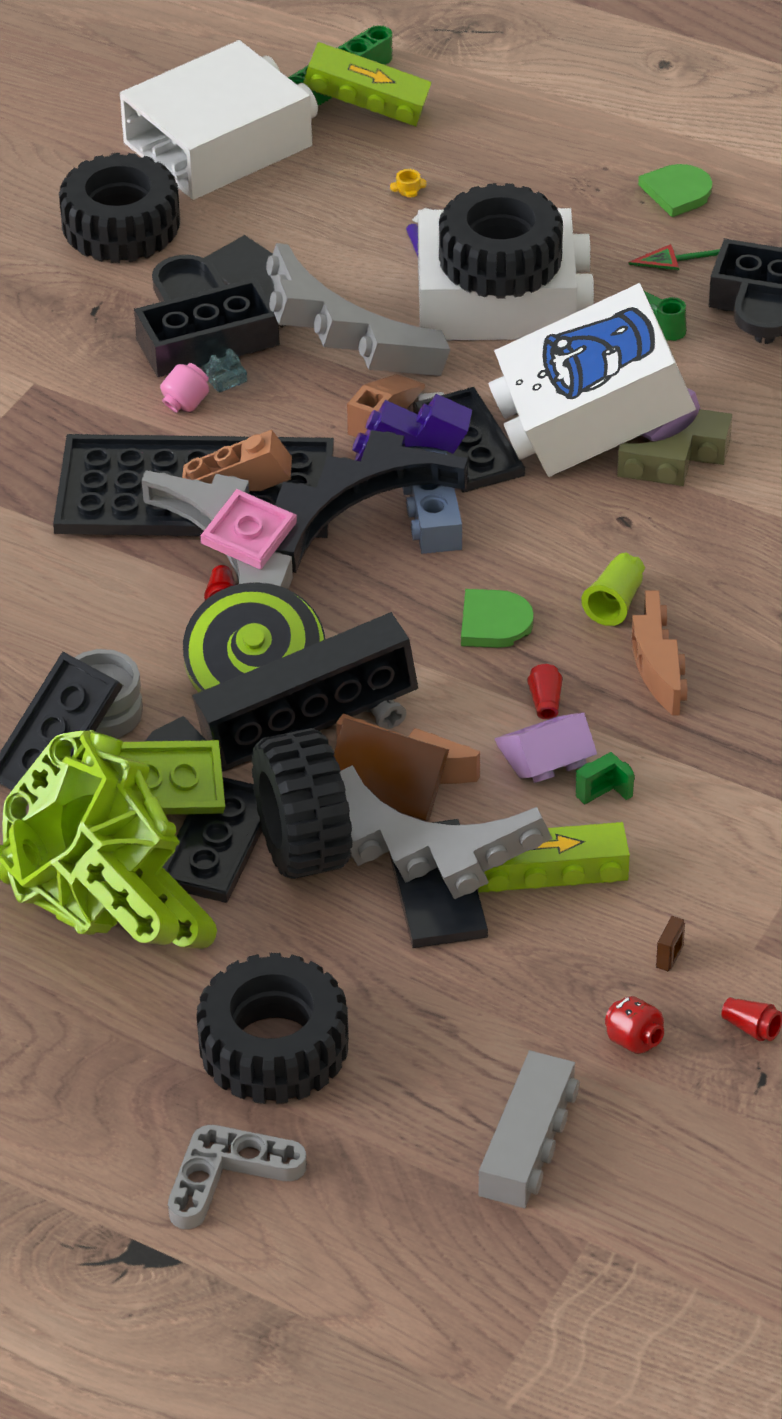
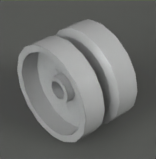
M96 649L77 655L76 659L124 685L95 732L119 738L132 731L141 721L143 712L142 696L140 693L141 681L137 664L126 654L115 650Z

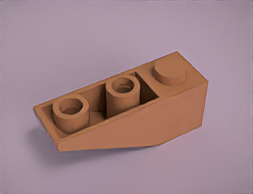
M398 374L364 384L347 403L348 435L357 437L360 432L365 434L367 431L365 428L371 412L373 410L379 411L385 400L408 409L424 390L425 384Z
M271 429L261 434L252 435L248 439L234 445L222 447L218 451L204 457L192 459L184 464L182 478L200 480L212 484L215 474L235 476L240 479L249 480V491H262L283 481L290 480L292 456Z

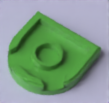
M674 164L640 175L638 179V185L671 217L707 203L708 197L712 192V179L709 174L692 165Z
M465 589L461 646L502 648L514 645V641L528 636L533 629L534 613L532 606L525 598L510 591Z

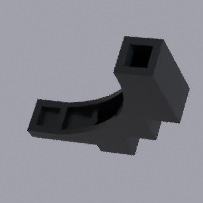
M371 430L361 461H355L346 457L327 456L317 487H311L303 483L295 484L283 481L275 506L296 514L297 523L275 552L292 556V572L297 573L301 560L311 542L339 514L367 498L397 488L435 484L465 490L469 480L468 458L459 457L454 454L425 451L421 448L405 447V436Z

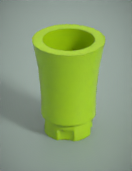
M628 553L617 555L607 565L599 578L583 592L581 598L582 607L593 621L605 626H615L625 620L631 601L643 580L645 566L641 559Z

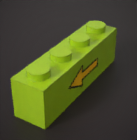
M318 42L308 65L303 84L316 92L417 126L432 82Z
M615 822L548 828L553 839L541 844L536 849L528 850L507 860L500 866L485 871L484 873L489 883L479 887L478 892H500L505 890L628 881L630 854L624 823Z

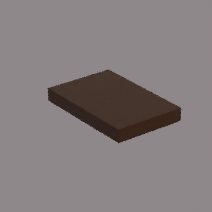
M344 719L334 751V757L339 764L340 770L353 765L363 784L381 802L399 813L429 821L449 749L350 719Z

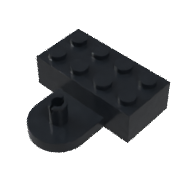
M724 238L710 276L708 307L723 311H734V320L737 326L744 332L753 335L758 343H762V337L765 338L764 344H770L775 341L776 337L782 336V248Z
M177 255L157 264L152 273L153 290L160 302L134 309L136 340L157 378L169 375L178 364L188 365L192 363L197 367H202L207 364L280 346L279 324L274 312L270 309V300L257 278L225 285L214 265L200 256Z

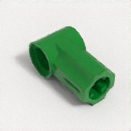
M644 291L665 339L675 341L683 338L687 332L685 302L676 297L661 299Z

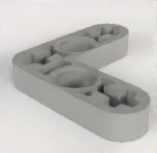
M218 1125L200 1127L192 1135L169 1196L168 1210L171 1223L181 1229H192L202 1224L223 1169L280 1181L291 1182L298 1180L306 1172L307 1163L304 1147L293 1140ZM210 1142H215V1143H217V1144H213V1145L211 1146V1148H204V1147H208V1145L210 1144ZM229 1145H231V1153H226V1151L229 1152ZM247 1147H253L260 1151L258 1156L251 1159H245L238 1153ZM267 1153H272V1154H273V1155L270 1154V1161H267V1159H268V1154H267ZM287 1158H294L290 1160L289 1164L282 1163L286 1162ZM195 1171H204L210 1175L203 1182H193L188 1179V1176ZM188 1195L192 1196L193 1207H190L187 1212L180 1211L186 1208L189 1200Z

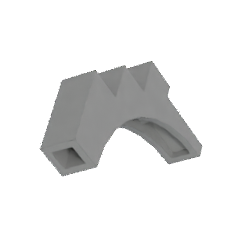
M276 243L273 255L268 257L266 269L267 274L271 276L275 290L270 296V309L274 312L279 325L314 328L315 333L319 335L323 347L359 350L368 370L441 376L450 352V347L442 330L397 322L369 312L345 300L314 278L296 259L288 244Z
M146 470L142 478L144 503L170 510L205 530L236 489L249 494V480L240 479L235 476L215 474L213 482L210 484L200 480H191ZM274 552L260 570L227 555L236 572L238 584L253 582L269 583L289 590L293 579L292 556Z
M353 765L340 771L346 789L345 794L349 803V816L352 823L351 837L353 844L351 855L357 866L375 860L380 855L389 851L405 882L422 877L438 867L454 899L470 894L477 890V888L488 884L485 871L500 866L507 860L528 850L536 849L541 844L553 839L537 807L509 818L482 824L446 825L424 822L401 814L381 802L363 784Z

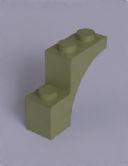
M699 409L693 422L683 431L672 437L649 443L620 444L617 477L684 486L691 460L724 465L731 440L732 414Z

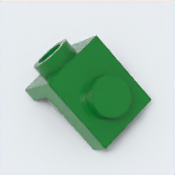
M609 752L576 770L575 796L585 805L614 789L625 800L633 797L634 772L628 763L622 762L616 755Z

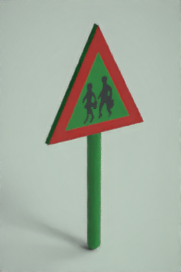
M669 244L629 261L628 265L679 270L677 261L718 256L720 249L675 255L672 245Z

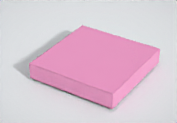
M236 489L201 534V544L261 570L295 526L297 516Z

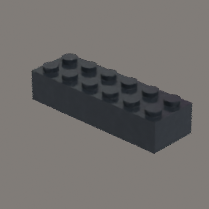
M390 612L194 694L192 697L202 736L207 741L219 740L221 769L224 772L252 760L253 748L263 738L310 728L320 731L336 724L342 714L351 717L377 707L383 701L389 702V700L396 699L419 688L410 639L395 616Z

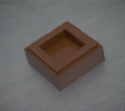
M671 916L657 942L656 968L668 972L672 969L684 946V919Z

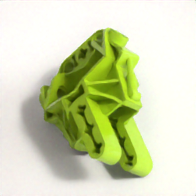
M93 730L74 731L54 737L4 802L2 821L3 845H0V880L5 884H11L18 902L35 904L55 914L56 919L75 928L79 934L108 933L119 922L135 940L141 943L166 945L173 942L180 947L204 949L213 944L217 934L215 922L163 868V865L176 851L175 848L180 841L175 836V824L168 821L157 797L152 795L146 783L150 771L149 766L145 763L120 756L122 740L94 732ZM74 747V754L71 757V749ZM29 803V812L26 815V807Z

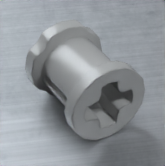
M389 700V702L383 701L377 707L367 710V712H371L375 716L376 724L387 730L398 726L406 717V709L394 700Z

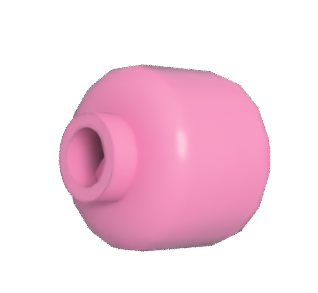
M192 363L176 365L160 385V389L165 396L162 400L163 403L176 413L180 409L185 412L194 411L209 393L208 376Z

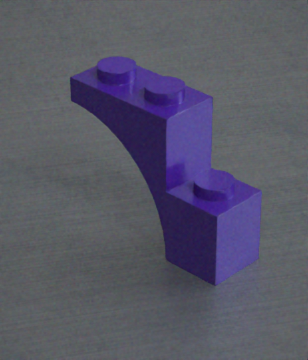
M438 394L434 395L429 405L424 403L418 414L385 400L379 411L373 410L365 427L367 429L366 433L360 432L355 439L352 451L356 452L355 461H361L371 430L405 436V447H432L454 454L468 432L472 410Z

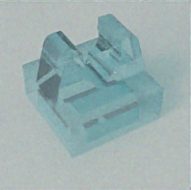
M227 349V356L218 358L215 354L212 355L209 363L202 365L203 372L209 378L208 381L219 393L247 382V371L242 367L239 357L232 349Z

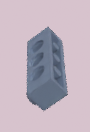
M408 447L413 449L421 448L425 451L447 454V451L432 447ZM435 484L403 487V494L410 495V497H406L408 518L414 517L415 519L411 520L413 541L419 540L421 554L462 550V521L455 488Z

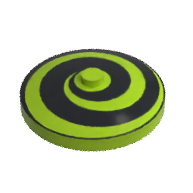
M260 582L230 586L205 600L190 618L183 639V657L186 672L192 685L199 693L325 640V632L314 609L302 597L286 588Z

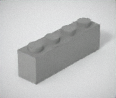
M529 1050L479 1169V1196L526 1208L531 1193L538 1194L543 1180V1171L541 1170L543 1163L550 1164L556 1141L553 1140L556 1132L562 1133L566 1125L568 1116L566 1106L568 1102L574 1103L578 1095L580 1080L574 1079L575 1062Z

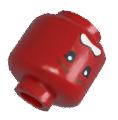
M635 996L625 997L616 1001L606 1013L605 1025L609 1039L635 1054L646 1053L657 1046L663 1039L664 1018L661 1011Z

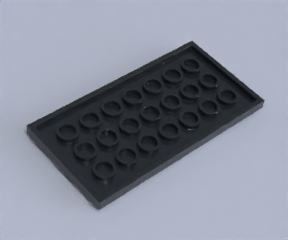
M67 434L53 521L54 534L201 536L204 530L192 521L170 510L144 503L142 478L145 471L166 473L182 478L184 464L194 458H201L214 453L222 447L244 441L249 436ZM278 437L292 456L290 480L285 482L303 483L311 487H317L327 456L334 457V438ZM283 482L262 491H249V494L275 505ZM329 524L315 538H328Z

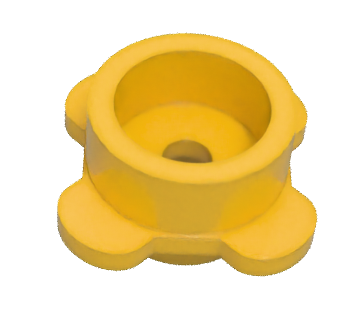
M404 169L396 174V182L390 184V189L393 192H399L405 197H415L421 188L427 186V182L421 178L418 171Z

